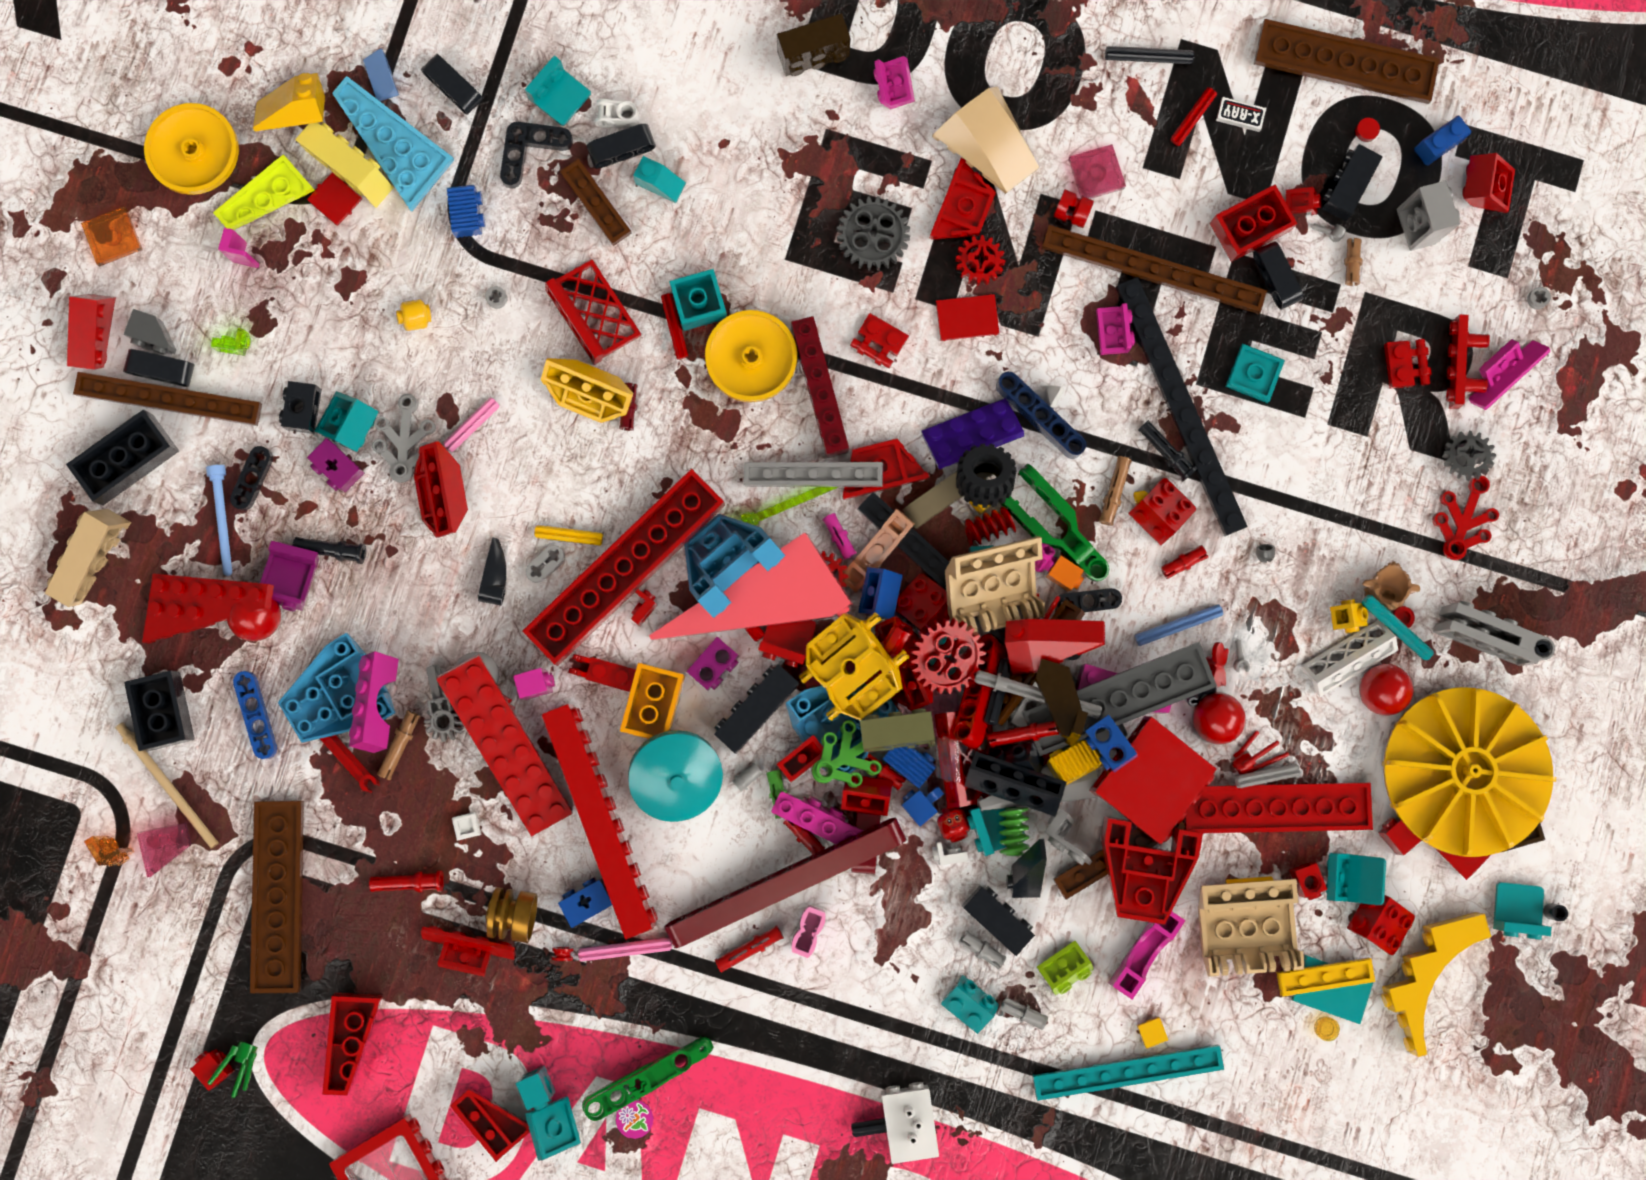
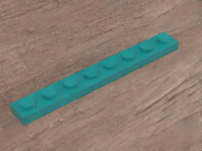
M1212 1045L1032 1075L1036 1100L1040 1101L1224 1070L1220 1045Z

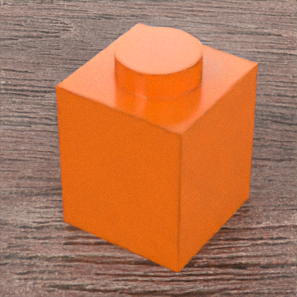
M1059 556L1045 577L1069 592L1073 588L1078 589L1084 580L1081 577L1084 570L1063 556Z

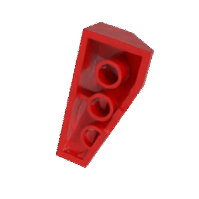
M1055 619L1006 621L1005 645L1012 674L1037 673L1041 659L1059 664L1064 662L1063 659L1075 654L1081 655L1105 645V622Z

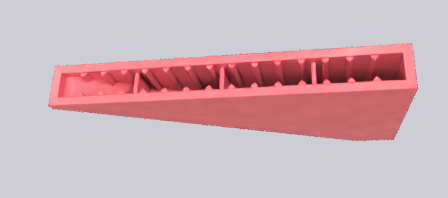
M803 533L780 548L785 557L776 566L767 571L759 562L728 587L724 593L732 603L722 613L713 618L700 603H697L650 634L649 637L651 640H660L831 618L836 615L839 618L841 615L851 611L849 607L853 603L808 534Z

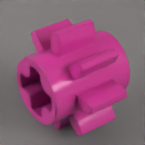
M1042 544L1043 559L1035 561V571L1043 572L1046 570L1049 572L1057 561V558L1054 557L1055 550L1050 545Z

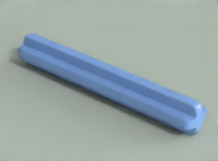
M1217 604L1135 635V640L1138 646H1142L1223 616L1222 607Z

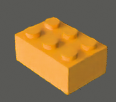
M638 663L620 732L649 739L657 734L671 731L685 675Z

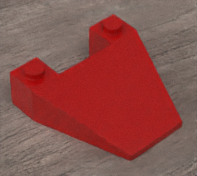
M1104 816L1101 844L1117 917L1165 925L1199 859L1203 833L1174 827L1171 851L1129 844L1132 822Z

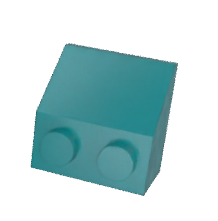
M336 391L314 432L357 452L363 446L365 437L369 429L374 425L379 411L356 398Z

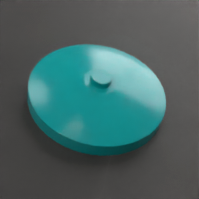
M681 730L667 731L649 738L637 749L628 769L630 793L638 807L649 816L668 822L689 820L706 811L717 798L723 781L722 765L713 746L701 736Z

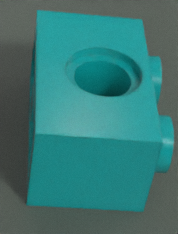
M545 1065L522 1075L516 1082L527 1110L534 1108L537 1111L548 1106V1102L552 1101L551 1098L556 1092Z

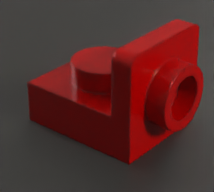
M1314 187L1286 190V204L1292 214L1311 212L1312 215H1317V208H1321V195L1317 194Z
M639 589L635 591L645 602L643 604L638 603L631 612L633 614L631 620L640 627L658 606L654 602L656 597L646 589L643 592Z

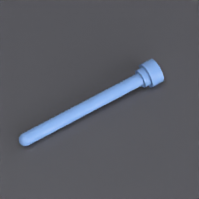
M211 465L206 467V474L213 483L222 570L225 576H230L232 574V563L222 480H224L226 475L225 465Z

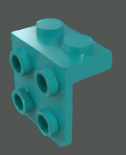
M976 807L968 810L970 816L966 818L970 830H975L977 838L974 839V843L978 853L982 852L984 856L994 854V851L1006 848L1005 845L999 844V841L1006 839V836L999 834V831L1006 829V827L999 825L1000 821L1006 819L999 815V812L1004 811L1005 808L981 811L980 808Z
M1329 853L1326 900L1383 905L1386 878V860L1384 858Z
M1497 883L1493 929L1503 931L1504 936L1518 937L1519 933L1527 934V938L1542 940V936H1551L1552 927L1542 925L1544 889L1539 886Z

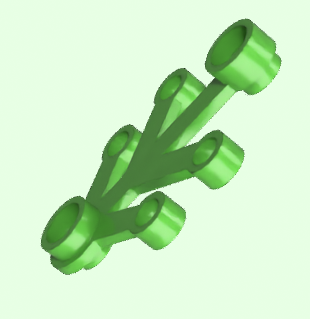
M847 720L840 726L842 739L839 754L832 761V749L837 742V736L833 732H827L822 736L821 742L824 746L821 760L817 761L812 767V776L817 782L828 783L835 779L847 782L850 787L856 788L862 784L863 778L861 774L857 772L849 774L836 769L846 765L865 770L871 776H875L881 771V764L878 761L855 758L863 753L864 749L863 742L850 749L852 734L856 730V725L853 721ZM846 724L851 726V732L845 730ZM826 736L832 738V744L826 741ZM871 764L876 766V772L870 769ZM820 768L826 770V776L820 774ZM852 776L857 777V779H858V783H857V784H854V783L852 782V780H851Z

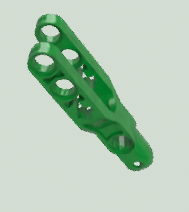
M1027 463L1024 468L1019 470L1020 476L1067 524L1066 536L1061 540L1053 538L1033 516L1030 517L1019 506L1020 502L1018 500L1015 501L1011 496L1009 499L1006 498V501L1001 505L1009 511L1011 516L1032 538L1040 536L1042 544H1048L1052 548L1059 549L1073 564L1083 569V573L1090 580L1095 582L1104 580L1109 574V564L1078 531L1075 510L1033 466Z
M707 1037L698 1038L680 1049L673 1050L589 1094L582 1102L583 1112L588 1119L598 1121L649 1094L669 1080L686 1072L693 1064L706 1058L714 1048L711 1040ZM703 1046L704 1049L700 1052V1047ZM678 1054L686 1056V1063L682 1067H677L674 1063L675 1057ZM636 1079H639V1080L641 1081V1082L639 1083V1084H640V1088H638V1089L635 1087V1085H636V1084H635V1080H636ZM624 1085H628V1091L630 1092V1094H628L626 1089L623 1087ZM621 1090V1097L616 1101H611L610 1096L612 1092ZM599 1102L600 1107L598 1111L594 1113L588 1112L591 1103Z

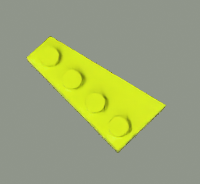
M283 154L213 213L226 228L235 230L315 190Z

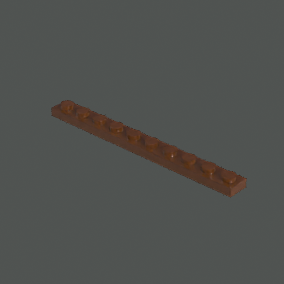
M1051 225L1047 228L1041 248L1257 314L1262 310L1267 290Z

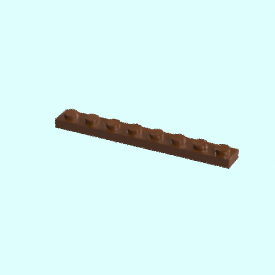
M77 372L73 391L74 395L253 426H258L262 403L83 372Z

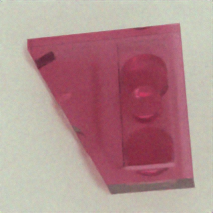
M187 822L137 833L147 878L153 876L192 845Z

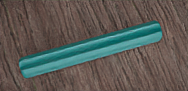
M1365 596L1361 602L1362 605L1423 660H1429L1433 656L1434 651L1374 596Z

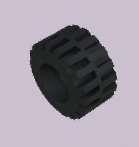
M984 443L980 444L979 447L972 446L970 451L966 450L963 453V457L961 456L959 459L956 475L958 493L960 496H964V500L967 503L972 501V505L976 507L978 504L982 505V508H987L988 505L996 507L998 502L1003 504L1006 498L1009 499L1014 489L1017 472L1015 460L1011 459L1009 452H1004V448H995L994 444L985 446ZM979 472H989L995 475L996 478L986 480L979 478L976 474Z

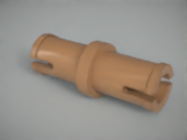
M1352 238L1347 239V258L1344 259V265L1346 266L1345 285L1353 286V282H1355V286L1360 284V266L1363 265V259L1361 258L1362 240L1360 238H1354V242H1352Z

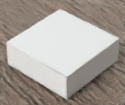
M476 812L452 818L457 841L481 835Z

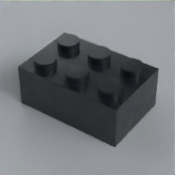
M170 670L124 682L138 751H153L195 740L180 672Z

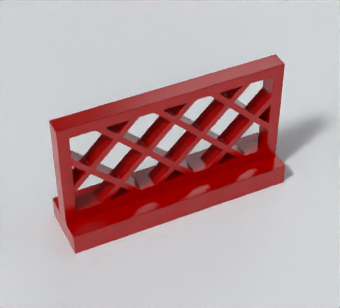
M593 259L556 280L552 278L545 282V291L594 365L601 362L602 358L641 336V332ZM591 267L595 273L594 282L581 279L582 272ZM567 280L577 282L575 292L564 290L561 284ZM580 283L593 286L591 296L577 293ZM595 287L606 290L608 293L606 300L593 297ZM576 298L589 301L587 311L579 310L575 307ZM592 302L605 305L603 315L590 312ZM608 306L618 308L620 311L619 319L605 316ZM588 317L601 320L599 330L589 328L587 325ZM604 321L617 323L615 334L602 331ZM620 324L629 326L633 334L628 337L618 335ZM600 336L613 338V345L604 350L599 343Z
M959 711L935 714L948 808L977 804V799L980 796L983 797L982 799L989 797L986 793L975 790L976 794L972 800H967L966 789L968 787L964 786L967 776L963 774L962 767L965 762L971 766L972 760L968 757L973 749L968 748L964 754L959 747L960 741L954 737L955 716H958ZM987 725L984 736L987 740V748L984 751L978 747L975 749L977 752L988 755L991 748L989 742L994 740H988V733L992 732V725Z

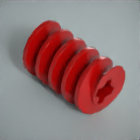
M1004 506L1000 507L999 513L995 509L992 510L991 517L985 512L982 514V520L978 515L974 516L973 522L969 518L965 520V532L971 547L973 546V540L982 545V537H985L990 542L991 534L999 539V531L1008 536V528H1011L1016 533L1013 518Z

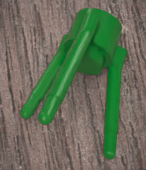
M242 1041L239 1042L238 1046L232 1045L229 1054L208 1080V1085L214 1082L235 1055L234 1061L242 1064L231 1097H236L245 1069L246 1073L242 1089L246 1091L258 1047Z

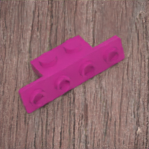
M1511 339L1479 368L1482 379L1488 380L1487 391L1485 393L1475 392L1469 397L1470 403L1487 410L1549 354L1550 348L1533 340L1521 350L1519 342Z
M781 791L771 810L772 813L834 844L863 831L845 822L846 817L843 816L842 811L834 807L828 809L821 805L822 802L812 796L809 799L804 797L803 800H800Z

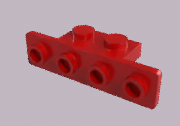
M436 926L422 927L421 929L423 940L444 944L438 960V967L485 977L491 955L512 960L515 958V948L507 942L500 941L494 943L481 936H476L475 938L467 937L462 932H445Z

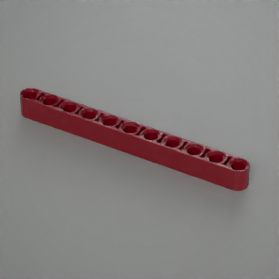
M896 817L890 818L667 923L664 928L674 948L683 947L903 844L907 839Z

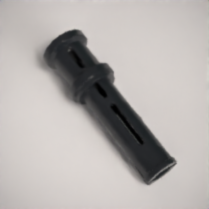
M1149 420L1138 429L1168 461L1167 466L1169 468L1172 467L1181 476L1180 480L1182 482L1198 469L1197 466H1192L1184 457L1185 454L1181 451L1178 452Z
M295 537L292 544L295 547L318 552V555L335 557L336 560L341 562L350 560L356 561L357 564H363L366 557V545L362 543L353 545L347 544L346 541L332 543Z

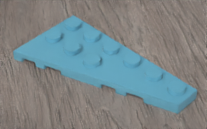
M346 76L332 94L412 212L453 163L454 158Z

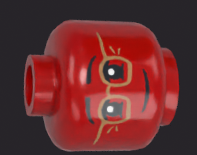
M946 807L941 810L942 814L938 817L937 824L942 837L950 840L951 843L967 838L970 826L966 818V812L960 808L955 809V807Z

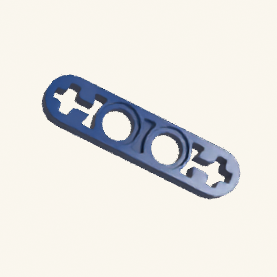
M241 671L235 675L233 685L251 746L256 757L270 759L277 753V743L257 677L253 673ZM243 676L250 678L251 682L247 683L248 690H254L255 693L243 696V692L247 693L246 686L240 684L244 680ZM251 697L258 701V706L253 711L246 707V702ZM256 720L264 722V730L260 733H256L253 730V723ZM268 735V738H263L265 745H270L271 748L267 750V755L265 752L260 751V748L263 747L262 740H256V737Z

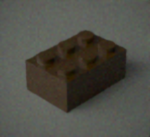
M842 13L777 34V53L785 76H798L805 70L811 68L814 70L820 69L827 63L833 61L839 63L849 57L851 38Z

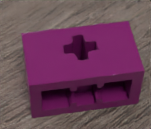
M325 438L307 457L312 462L310 467L318 475L323 473L329 478L326 482L335 491L340 489L346 493L365 474L328 438ZM333 463H335L336 467L338 468L336 471H334L331 466Z

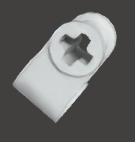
M610 99L597 100L598 117L595 119V125L602 128H630L638 125L640 116L634 103ZM626 112H633L631 117H623Z

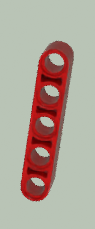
M986 634L979 639L985 644L980 648L986 652L985 655L980 656L985 661V664H978V668L983 672L996 675L1000 659H1005L1006 647L992 635ZM969 679L967 680L969 687L965 686L953 734L966 747L976 749L982 744L988 725L984 722L992 687L978 684L974 680Z

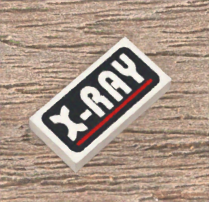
M1222 97L1216 121L1260 132L1266 108Z

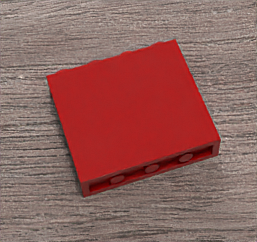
M1144 716L1127 739L1138 757L1115 773L1111 768L1108 770L1104 769L1089 791L1095 796L1102 798L1152 838L1153 842L1162 844L1172 836L1173 831L1171 830L1174 826L1184 820L1189 806L1198 801L1203 787L1208 786L1213 781L1217 768L1152 716ZM1119 749L1112 760H1121L1124 755L1123 751Z

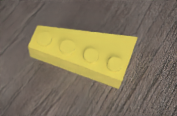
M324 122L321 125L319 123L308 124L295 140L306 152L327 169L329 168L343 182L345 181L359 195H364L369 203L377 208L394 188L379 171L380 165L372 158L366 160L364 158L365 154L356 146H353V148L349 147L350 143L340 134L337 136L333 135L334 131Z

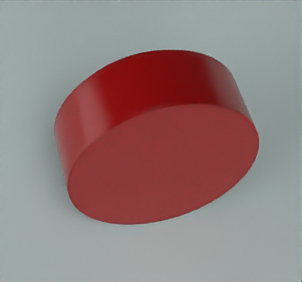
M1373 118L1362 119L1355 129L1357 138L1363 142L1373 141L1380 132L1379 123Z
M1402 606L1391 611L1408 628L1413 625L1415 615L1409 607Z

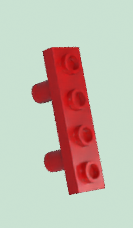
M1459 314L1451 321L1449 326V334L1452 335V343H1450L1448 348L1451 366L1447 370L1450 388L1446 392V401L1449 402V409H1459L1465 404V392L1485 393L1488 387L1487 379L1466 377L1467 347L1488 348L1490 335L1469 333V315Z

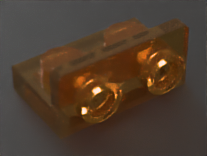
M91 836L84 841L98 866L108 865L111 867L115 864L120 866L130 860L129 855L135 852L133 848H119L115 839L109 836Z

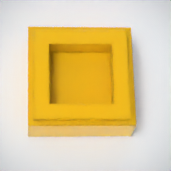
M1160 1017L1137 1025L1146 1049L1168 1041Z

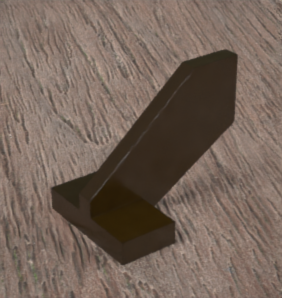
M1041 659L1035 681L1060 736L1066 738L1065 744L1074 746L1082 735L1088 712L1082 711L1070 668Z

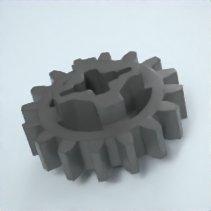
M1470 430L1467 436L1463 432H1459L1458 439L1452 436L1449 441L1450 443H1446L1444 448L1446 451L1442 455V458L1447 459L1444 466H1451L1449 473L1452 474L1456 471L1458 479L1465 475L1467 481L1473 475L1476 480L1480 478L1481 473L1486 476L1489 472L1488 468L1492 469L1494 465L1492 460L1496 457L1495 453H1491L1495 446L1487 445L1489 438L1482 440L1480 432L1473 436ZM1464 444L1463 447H1458L1457 449H1455L1457 446ZM1481 462H1484L1479 467L1474 468L1476 464H1481Z

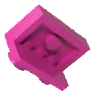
M902 56L885 63L876 60L874 77L879 85L877 95L880 103L891 110L915 102L908 59Z
M1122 303L1120 307L1097 308L1096 316L1100 354L1128 353L1132 346H1134L1135 338L1134 333L1130 332L1129 323H1132L1131 309L1128 310L1127 303Z

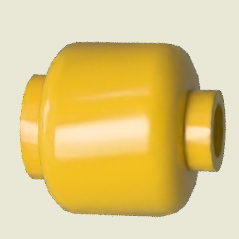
M420 299L404 301L400 304V310L396 311L398 324H403L404 329L407 331L425 329L428 326V322H431L429 305Z

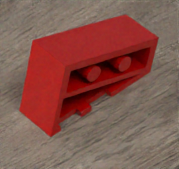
M95 294L69 296L68 367L92 370L104 368L107 361V347L116 297Z
M471 1087L450 1105L495 1162L530 1133L527 1121Z

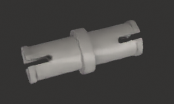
M967 930L959 940V944L974 952L975 957L978 959L983 958L997 969H1000L1006 960L1005 955L989 946L990 943L981 941Z

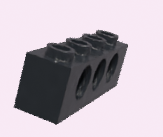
M975 751L964 786L1055 817L1067 782Z

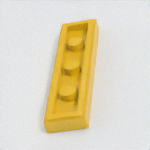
M1369 957L1304 967V970L1276 972L1280 996L1282 997L1375 982L1372 960Z

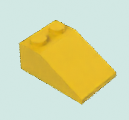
M302 73L294 76L257 101L253 123L254 131L323 122L325 94L318 73Z

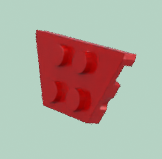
M962 157L931 231L930 239L979 236L996 192L989 184L984 183L983 178L977 172H974Z
M898 439L853 449L850 462L883 463V487H844L842 497L843 500H847L872 492L929 479V474L923 470Z

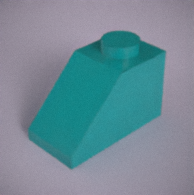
M645 156L642 157L633 175L636 185L674 203H677L686 185L685 181L667 167Z

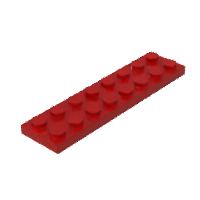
M477 654L436 677L437 682L531 837L572 815L571 807L481 656Z
M1371 783L1253 785L1244 788H1237L1235 785L1204 786L1200 792V798L1195 804L1189 806L1186 810L1187 815L1184 818V825L1186 826L1184 829L1201 833L1373 830Z

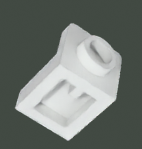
M936 841V847H932L933 859L938 861L940 866L968 861L967 852H961V848L948 849L947 854H943L941 841Z

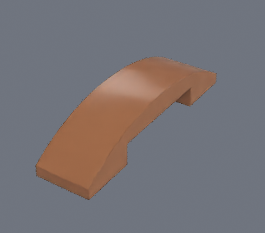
M896 509L861 553L847 567L848 569L843 572L849 575V578L844 579L843 582L856 593L864 585L867 567L879 568L915 523L900 510Z

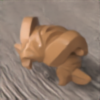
M1395 561L1389 562L1387 566L1385 565L1376 572L1373 579L1365 580L1362 583L1363 586H1366L1364 588V596H1374L1388 610L1402 607L1410 594L1420 592V586L1412 584L1409 574H1406V571Z

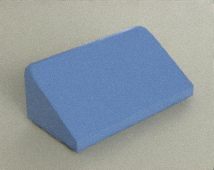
M379 49L363 59L376 99L383 101L398 96L399 93L383 49Z

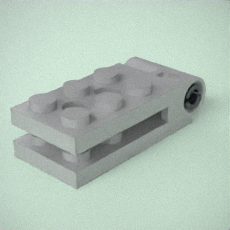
M1465 601L1443 606L1439 615L1450 619V621L1445 620V622L1437 623L1433 630V633L1517 666L1538 664L1541 660L1550 659L1555 652V645L1550 638L1517 626L1518 622L1512 619H1499L1495 617L1496 614L1494 612L1474 609L1473 604Z

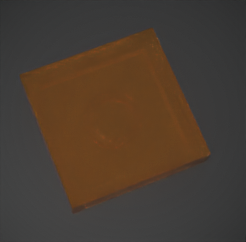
M125 207L81 223L95 262L99 267L143 250L128 210Z

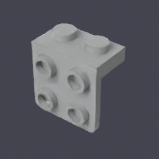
M1060 809L1056 816H1051L1048 821L1049 826L1045 831L1049 836L1048 841L1061 852L1065 849L1068 850L1067 854L1080 865H1083L1084 862L1090 865L1092 860L1085 853L1064 840V837L1075 821L1067 812Z

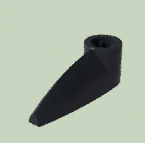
M492 537L479 589L478 601L502 606L506 592V561L499 539Z

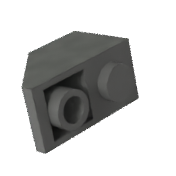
M133 309L123 334L131 339L130 343L144 348L145 344L152 346L153 351L166 355V352L175 354L176 348L163 321L154 315Z

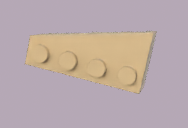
M109 509L87 511L81 514L77 520L78 526L75 532L67 540L68 546L64 554L57 561L58 567L47 582L48 587L45 594L67 607L81 605L97 579L94 573L99 572L108 561L105 557L107 552L112 547H117L121 540L117 536L122 528L128 529L131 522Z

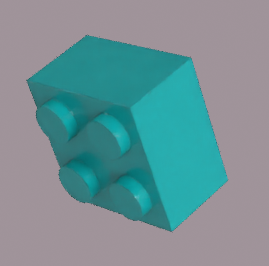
M714 269L669 281L683 331L722 321L727 317Z

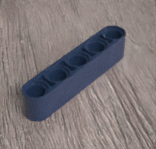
M1007 371L1001 374L996 383L998 393L1003 398H1006L1026 420L1067 458H1078L1086 449L1085 439L1015 373ZM1002 380H1010L1013 383V387L1010 389L1005 388L1002 385ZM1020 395H1026L1029 398L1030 403L1026 405L1020 403L1018 397ZM1043 411L1046 414V419H1037L1035 412ZM1052 427H1060L1063 431V435H1054L1052 432ZM1070 442H1076L1079 445L1080 449L1078 452L1070 450Z

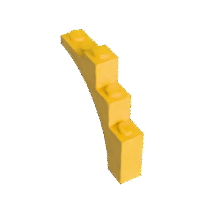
M1474 912L1423 926L1424 933H1422V938L1429 949L1402 956L1404 961L1402 963V970L1408 979L1382 986L1383 993L1381 998L1386 1008L1388 1007V1010L1399 1012L1397 1014V1021L1404 1030L1405 1038H1403V1042L1410 1054L1417 1057L1427 1055L1424 1039V1015L1428 997L1436 979L1445 966L1460 952L1474 943L1491 937L1486 916L1483 913Z

